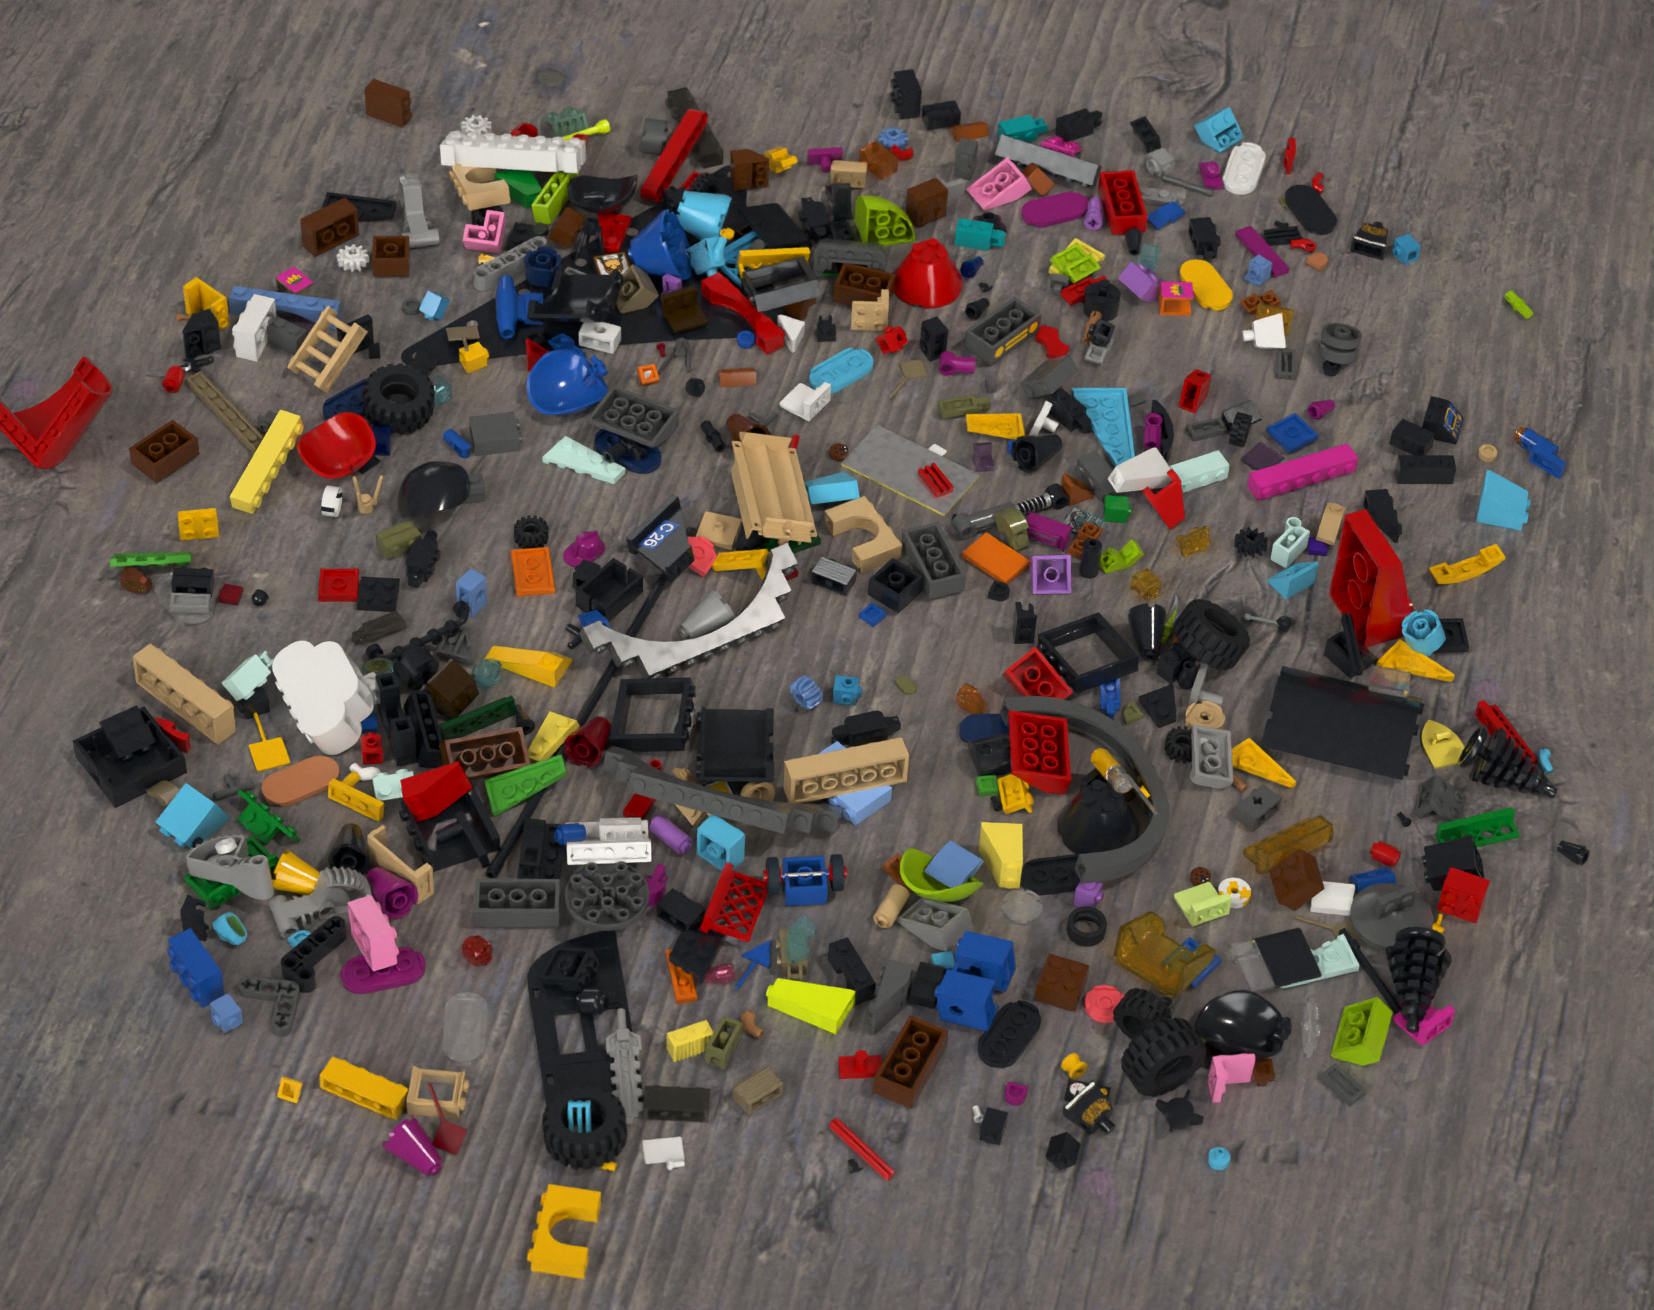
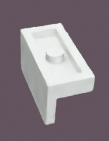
M1323 881L1325 889L1311 899L1310 912L1350 916L1355 885Z

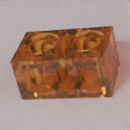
M877 141L860 149L859 162L867 163V169L879 179L883 180L897 172L898 158Z

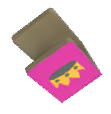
M292 267L275 277L277 292L313 297L306 291L307 288L313 286V282L296 267Z

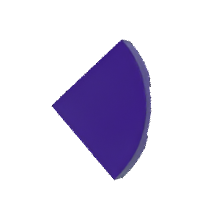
M1309 536L1308 555L1327 556L1328 549L1326 545L1321 541H1317L1315 537Z

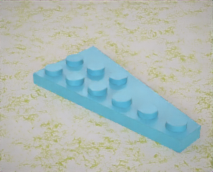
M1071 388L1072 396L1087 408L1086 415L1091 419L1090 427L1114 468L1135 457L1126 388Z

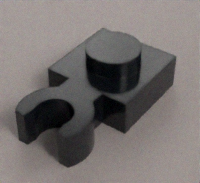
M819 315L817 324L818 342H836L835 324H832L831 315H829L828 320H823L822 315Z

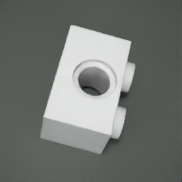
M584 322L579 331L580 346L614 354L621 341V327L604 322Z
M600 818V841L642 840L641 818Z

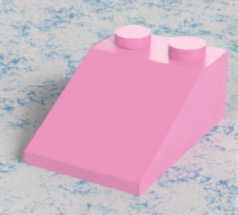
M1007 157L966 190L985 211L1018 200L1032 188L1025 176Z

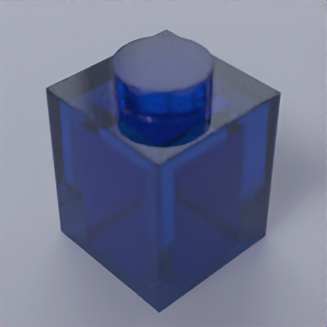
M372 426L376 440V448L373 455L390 456L392 443L391 426Z

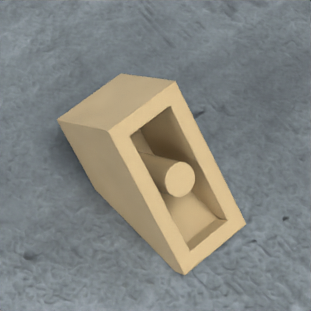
M1328 502L1316 536L1317 541L1331 545L1335 544L1343 524L1346 507Z

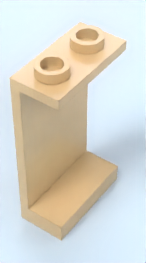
M384 825L370 832L367 836L370 863L374 867H382L412 883L418 891L417 904H420L434 894L432 866L426 863L416 871H413L387 848L386 827Z

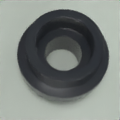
M1326 360L1323 363L1322 369L1327 376H1336L1340 372L1341 365Z

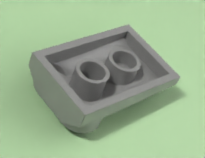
M1193 724L1191 727L1192 770L1189 774L1190 779L1197 785L1212 788L1231 786L1233 783L1231 731Z

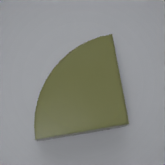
M1133 701L1126 705L1123 713V721L1126 726L1143 719V713Z

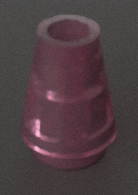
M726 962L711 968L705 982L731 983V981L735 980L733 963L728 964Z

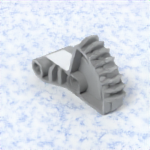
M415 173L401 175L398 180L399 200L405 219L401 236H409L410 248L439 244L438 229L434 228L429 219L424 216L422 191L418 176Z
M228 834L223 837L218 836V838L203 841L202 844H196V848H190V853L186 856V864L191 876L233 885L251 898L266 900L274 895L268 859L264 855L248 857L247 840L244 834L240 836L236 834L228 836ZM226 838L235 839L237 847L234 850L224 854L217 853L216 843Z
M335 866L332 869L326 867L325 870L320 871L312 894L302 895L300 898L293 896V900L287 901L284 895H278L269 901V907L282 938L288 939V937L300 930L307 931L319 921L348 913L347 902L369 896L372 892L367 879L361 873H357L356 870L344 869L343 866L339 869ZM338 886H348L359 891L348 893L347 890Z

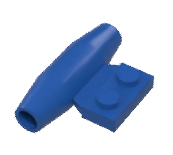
M508 275L499 278L496 291V320L500 335L505 339L512 338L515 335L517 320L525 324L543 325V322H533L527 318L529 300H536L542 304L543 294L525 292V294L517 296L513 278Z

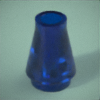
M977 256L963 262L960 267L962 276L965 278L974 277L984 264L983 259Z

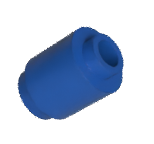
M579 823L558 825L554 831V837L560 845H567V842H582L586 840V828L583 824L580 825Z

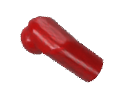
M1318 172L1312 178V188L1319 194L1324 191V185L1320 184L1324 178L1321 172Z

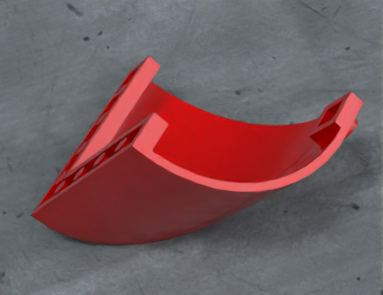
M83 356L73 371L75 373L56 393L43 402L26 410L12 413L0 401V430L36 468L50 469L62 463L113 393L110 381L88 357Z

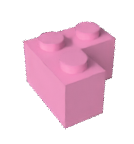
M487 210L484 226L466 224L463 236L465 249L500 253L507 222L505 213Z

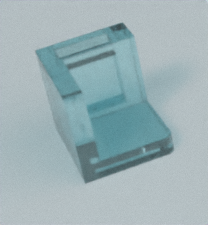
M1144 243L1139 263L1156 272L1161 247Z
M439 375L434 376V405L440 407L452 399V385Z

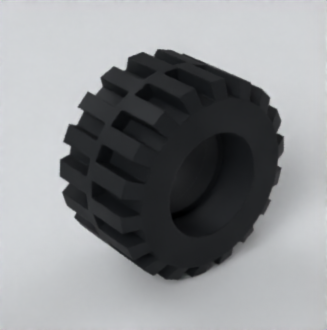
M1143 988L1128 990L1113 1010V1019L1117 1027L1121 1029L1120 1031L1133 1040L1149 1026L1152 1027L1159 1021L1163 1022L1168 1018H1172V1015L1160 997Z

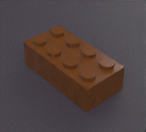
M522 727L445 740L439 745L443 766L459 761L470 780L501 775L531 765Z
M909 1015L874 1077L873 1093L912 1109L947 1047L949 1031Z

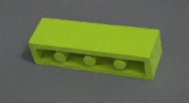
M558 170L553 174L531 205L535 222L552 224L569 200L568 184L570 179L579 176V173H565Z

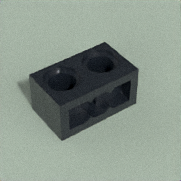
M937 316L921 322L919 348L930 362L940 359L941 353L947 350L948 329Z

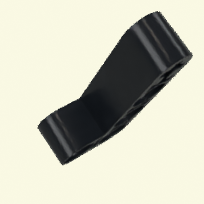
M339 916L329 918L286 953L280 961L284 980L296 982L302 993L312 992L316 987L313 967L345 941V920Z

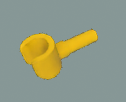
M1438 914L1432 929L1443 934L1445 928L1440 926L1443 915Z

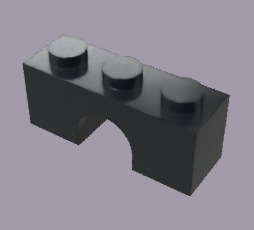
M846 937L830 943L828 960L836 974L843 972L847 984L846 989L856 991L855 1005L874 999L876 983L849 938Z

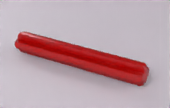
M835 1118L830 1122V1129L887 1181L893 1178L895 1171L839 1118Z

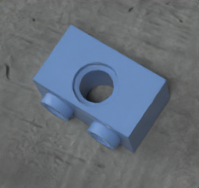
M472 569L456 582L457 602L465 601L470 607V612L468 613L470 617L477 614L487 604L486 577Z

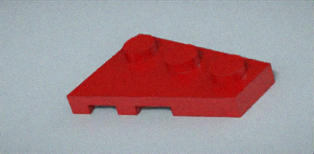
M613 213L597 214L599 225L602 226L605 253L620 252L632 222L631 216Z

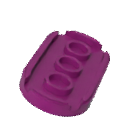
M1063 192L1034 199L1023 205L1022 219L1029 225L1034 224L1035 227H1047L1080 219L1086 215L1088 200L1077 192Z
M401 947L398 948L399 955H396V965L373 972L363 955L357 956L347 961L344 968H342V984L348 991L356 994H368L410 985L423 977L425 973V959L420 952L417 953L412 948Z

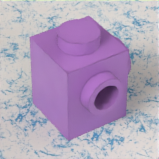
M1080 881L1075 890L1073 905L1095 908L1097 904L1101 903L1104 892H1102L1103 883H1081Z

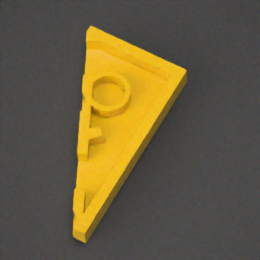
M1401 639L1377 661L1376 665L1383 669L1452 682L1455 678V674L1424 654L1412 650Z
M1250 738L1232 748L1233 767L1289 788L1296 786V780Z

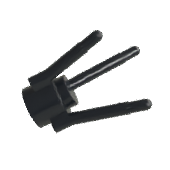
M585 219L574 257L575 261L578 260L585 234H587L586 244L588 245L590 236L596 235L597 232L601 254H605L602 226L599 225L598 219Z

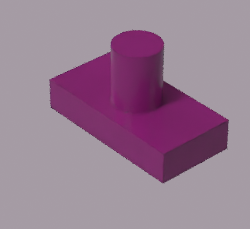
M842 147L808 149L807 165L821 164L822 172L828 173L831 171L833 160L842 161L843 149Z

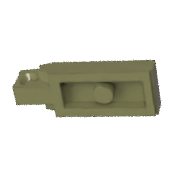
M974 395L938 401V408L942 418L979 413L990 409L989 397L978 398L974 397Z

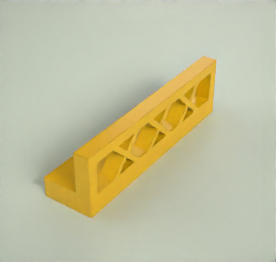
M809 247L741 250L737 259L740 277L743 279V267L755 269L804 256L808 262L810 250Z

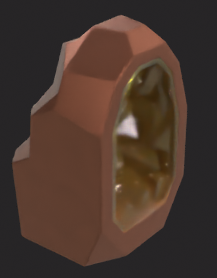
M125 566L120 578L121 586L124 589L140 594L146 593L153 588L151 579L144 572L139 571L138 568Z

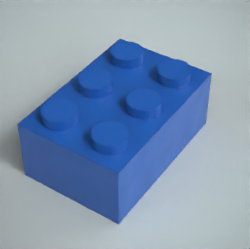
M191 928L169 938V948L167 949L171 959L169 966L173 973H178L182 986L184 988L188 987L192 1000L194 1002L198 1001L203 1008L212 1001L224 996L222 971Z

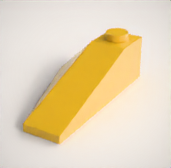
M493 646L484 658V661L555 688L573 659L550 651Z

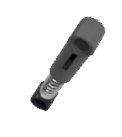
M1055 483L1047 487L1040 496L1036 495L1035 498H1027L1026 501L1008 502L971 515L961 513L954 517L952 526L961 539L967 540L972 538L977 532L997 526L994 513L1009 507L1018 509L1024 515L1026 512L1030 513L1031 510L1035 511V509L1039 510L1040 508L1044 509L1047 507L1060 510L1067 506L1069 497L1063 488Z

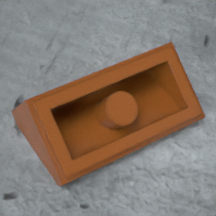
M983 121L950 127V132L957 142H960L961 138L976 139L989 135L988 125Z
M753 367L717 370L720 387L756 385V371Z

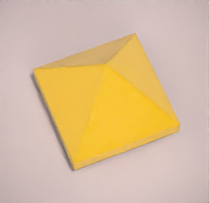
M282 1076L277 1097L298 1103L303 1082Z

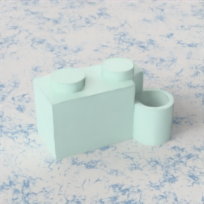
M1296 517L1288 518L1285 532L1273 544L1270 560L1285 568L1307 548L1310 531L1301 527L1300 519Z

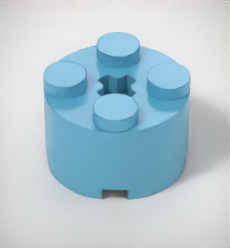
M1423 610L1424 612L1414 611L1406 616L1402 622L1403 636L1407 645L1412 650L1425 656H1430L1446 640L1443 627L1435 612L1431 610Z

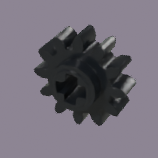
M1248 527L1246 532L1240 529V533L1235 535L1234 547L1238 548V553L1244 552V557L1251 555L1255 558L1256 553L1262 556L1263 551H1267L1268 538L1264 537V532L1258 533L1257 528L1251 530Z

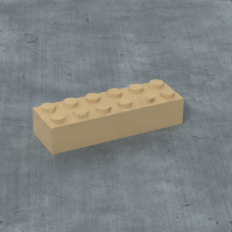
M150 643L132 656L136 683L217 745L236 732L233 704L221 697L216 690L209 688L203 680L193 676L188 669L181 667L175 659L165 655L160 648H156Z
M901 737L817 755L813 754L797 759L794 758L784 763L783 788L789 803L800 804L907 782L909 754Z

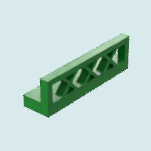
M1512 807L1438 824L1435 838L1438 843L1472 835L1478 848L1519 838L1520 833L1513 823L1515 811ZM1509 827L1511 833L1506 834L1499 830L1500 828ZM1483 832H1489L1494 835L1493 837L1487 838L1482 836L1481 834Z

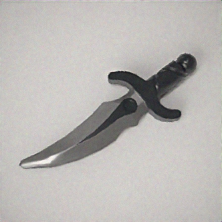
M209 356L208 358L194 360L190 357H183V361L187 363L176 366L181 367L184 371L192 369L194 373L201 371L197 367L213 363L214 358ZM168 369L146 373L145 375L165 376Z

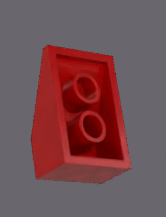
M1036 647L1002 674L1021 697L1043 696L1066 699L1073 693Z
M459 761L400 780L403 800L417 822L437 816L472 789V784Z

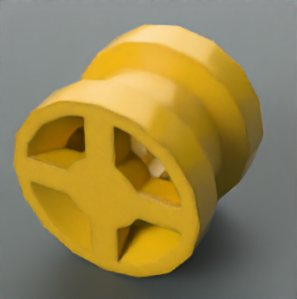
M1071 1053L1062 1061L1061 1068L1064 1071H1068L1069 1077L1072 1080H1076L1085 1074L1088 1065L1080 1060V1056L1077 1053Z

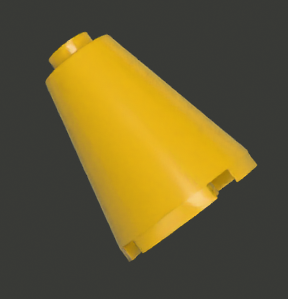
M285 850L274 870L276 877L275 880L272 879L274 890L310 895L314 892L320 872L291 851Z

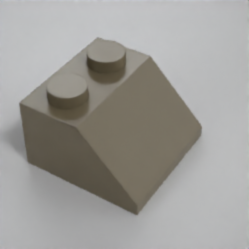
M632 264L622 274L624 284L620 288L616 305L621 313L647 308L659 296L646 271Z

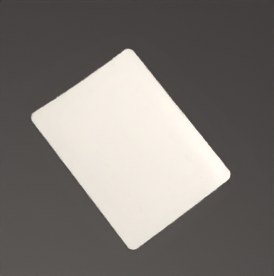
M681 1137L642 1141L645 1164L664 1163L668 1159H671V1161L685 1160Z

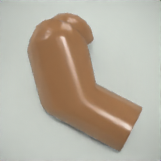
M751 1010L743 1012L741 1016L743 1030L760 1039L764 1034V1030L755 1025V1013Z

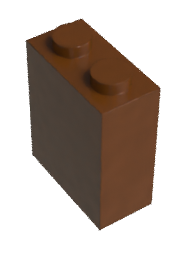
M372 79L365 87L367 116L402 128L411 120L410 91L376 79Z

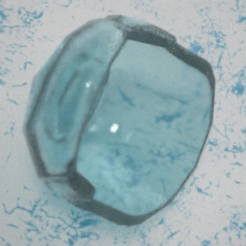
M483 659L479 667L474 665L471 676L479 686H493L501 679L502 664L495 659Z

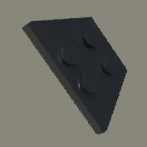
M700 929L682 930L669 955V962L680 967L687 974L693 973L698 977V982L704 983L727 935L709 929L708 934L700 931Z

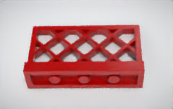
M726 862L707 908L700 931L708 934L709 929L749 943L768 893L767 884L764 881L733 871V865ZM733 878L742 881L743 884L737 886ZM753 887L762 888L764 891L756 893ZM747 889L750 895L744 896L741 890ZM735 892L738 898L731 899L728 894ZM754 899L758 905L750 906L748 901ZM742 903L745 908L739 910L735 904ZM730 906L733 911L726 913L723 907ZM749 913L752 919L746 920L743 914ZM737 916L740 922L733 923L730 918ZM725 920L728 925L723 926L717 924L716 921ZM744 927L748 934L739 932L737 928Z

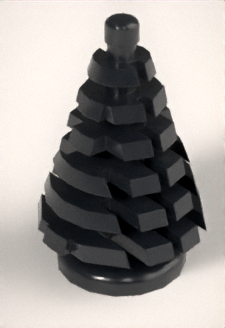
M1483 724L1478 726L1462 750L1457 763L1458 766L1466 768L1478 756L1470 772L1469 780L1478 782V780L1482 779L1481 783L1484 785L1492 784L1494 781V787L1496 788L1503 787L1507 783L1506 788L1512 791L1521 783L1519 787V792L1525 794L1533 787L1532 795L1538 796L1542 792L1549 798L1555 797L1557 788L1547 784L1548 778L1544 774L1541 775L1540 779L1537 778L1540 768L1536 764L1527 772L1532 760L1526 755L1522 758L1523 749L1519 745L1514 748L1515 741L1511 736L1506 738L1507 732L1503 728L1499 727V730H1496L1485 746H1483L1488 735V728Z
M1407 927L1399 930L1396 933L1394 945H1389L1385 950L1387 960L1389 961L1388 966L1392 973L1391 977L1395 984V991L1399 994L1398 1002L1399 1007L1402 1008V1017L1407 1020L1406 1030L1410 1033L1418 1032V1022L1424 1020L1426 1011L1431 1006V1000L1434 999L1437 993L1436 990L1440 987L1442 979L1452 962L1451 954L1446 948L1444 949L1446 943L1444 935L1436 930L1425 927Z

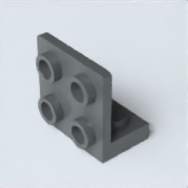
M1436 774L1420 784L1413 814L1420 818L1425 814L1435 811L1449 822L1459 820L1462 817L1466 796Z

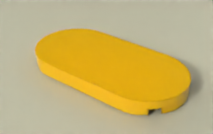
M1194 259L1182 264L1180 279L1182 282H1192L1194 298L1202 307L1206 309L1209 307L1214 311H1220L1230 306L1233 293L1210 263Z

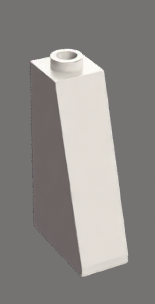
M1154 447L1117 465L1108 477V481L1117 493L1143 490L1147 486L1150 489L1164 488L1171 481L1166 473L1171 468L1157 448Z

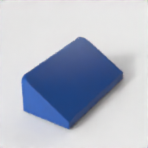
M1387 867L1349 876L1351 883L1355 885L1357 894L1373 884L1396 883V875Z

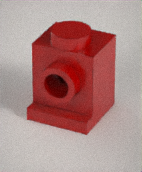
M370 732L365 736H361L363 765L383 763L381 735ZM376 753H378V755H373V756H367V755H366V754H376Z

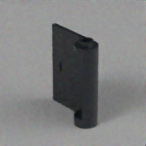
M778 203L738 208L737 211L769 249L796 245L795 248L809 247V250H811V241Z

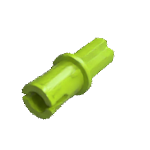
M1513 290L1505 294L1504 299L1513 306V310L1518 311L1525 319H1530L1533 316V312L1525 304V300L1519 298Z

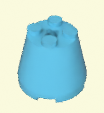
M685 190L682 197L684 202H680L677 210L680 215L677 214L676 216L683 229L700 241L706 238L718 237L732 198L724 194Z

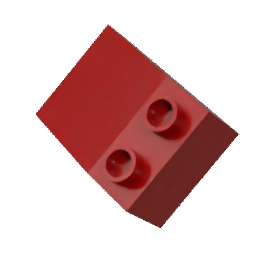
M1364 509L1346 514L1344 517L1329 596L1341 614L1350 613L1352 615L1357 639L1365 647H1370L1404 637L1402 622L1406 616L1414 612L1411 600L1408 598L1402 562L1370 514Z

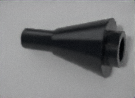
M517 704L515 705L516 727H522L524 735L530 734L535 729V723L523 712L521 705Z

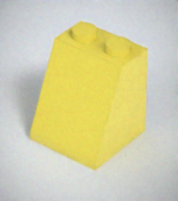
M981 822L978 851L998 887L1020 888L1023 865L1022 824Z

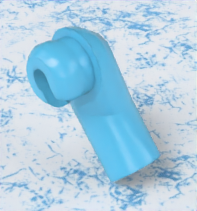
M1546 748L1538 750L1536 757L1544 774H1549L1554 769L1549 761L1551 753Z

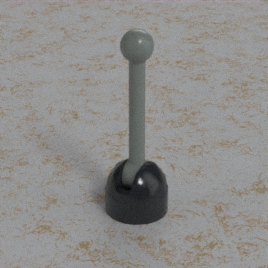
M1249 613L1244 615V620L1246 621L1256 620L1276 624V627L1283 632H1288L1290 628L1291 617L1281 616L1277 620L1251 616Z

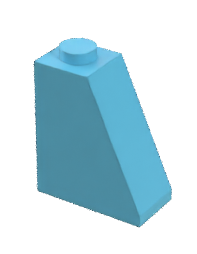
M845 472L804 482L810 504L860 498L857 480Z

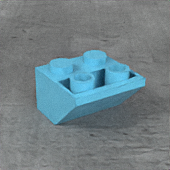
M1230 107L1218 110L1194 125L1201 141L1218 153L1244 138Z

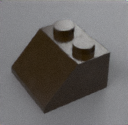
M451 658L427 682L437 713L457 718L480 694L475 679Z

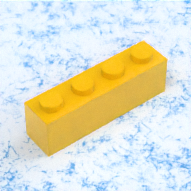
M332 1057L319 1075L320 1087L393 1120L397 1121L407 1106L409 1089L404 1085L393 1083L381 1075L372 1074L365 1068L349 1064L344 1059Z

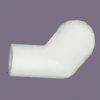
M357 763L352 764L350 767L351 772L354 771L359 774L361 781H370L376 777V774L380 773L377 767L362 768Z

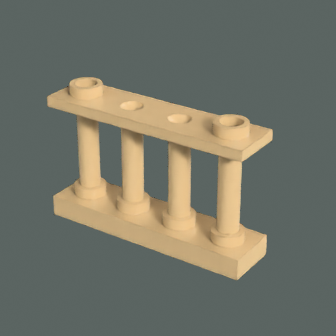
M328 305L321 312L320 318L287 366L296 374L302 370L316 379L314 385L328 393L368 332L355 322L350 327L337 319L338 312ZM331 324L347 333L342 342L325 333ZM321 339L337 349L331 358L316 349ZM310 355L326 364L321 373L305 364Z

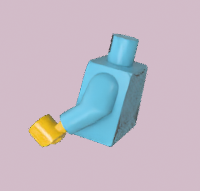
M730 228L722 229L720 231L722 237L706 238L686 249L690 265L694 268L696 274H707L710 277L718 273L717 269L725 265L724 247L727 239L730 240L734 236V230Z

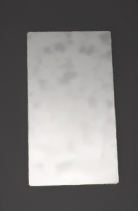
M876 425L841 463L842 466L943 516L951 510L980 477L979 474L879 425ZM935 463L954 486L953 492L937 498L918 475V469H924L927 465L931 467V464Z

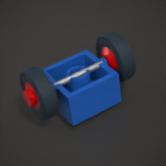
M832 854L830 856L828 869H825L824 856L783 858L782 873L779 868L778 858L769 857L766 859V870H763V881L767 884L769 895L779 894L780 883L783 880L785 906L827 904V878L829 877L831 888L834 892L843 891L844 879H847V868L844 866L842 854Z

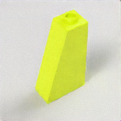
M777 978L775 983L767 989V1006L837 1034L855 1004L856 991Z

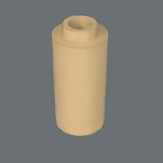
M894 884L889 889L873 916L877 926L881 928L892 927L910 896L909 891L902 885Z

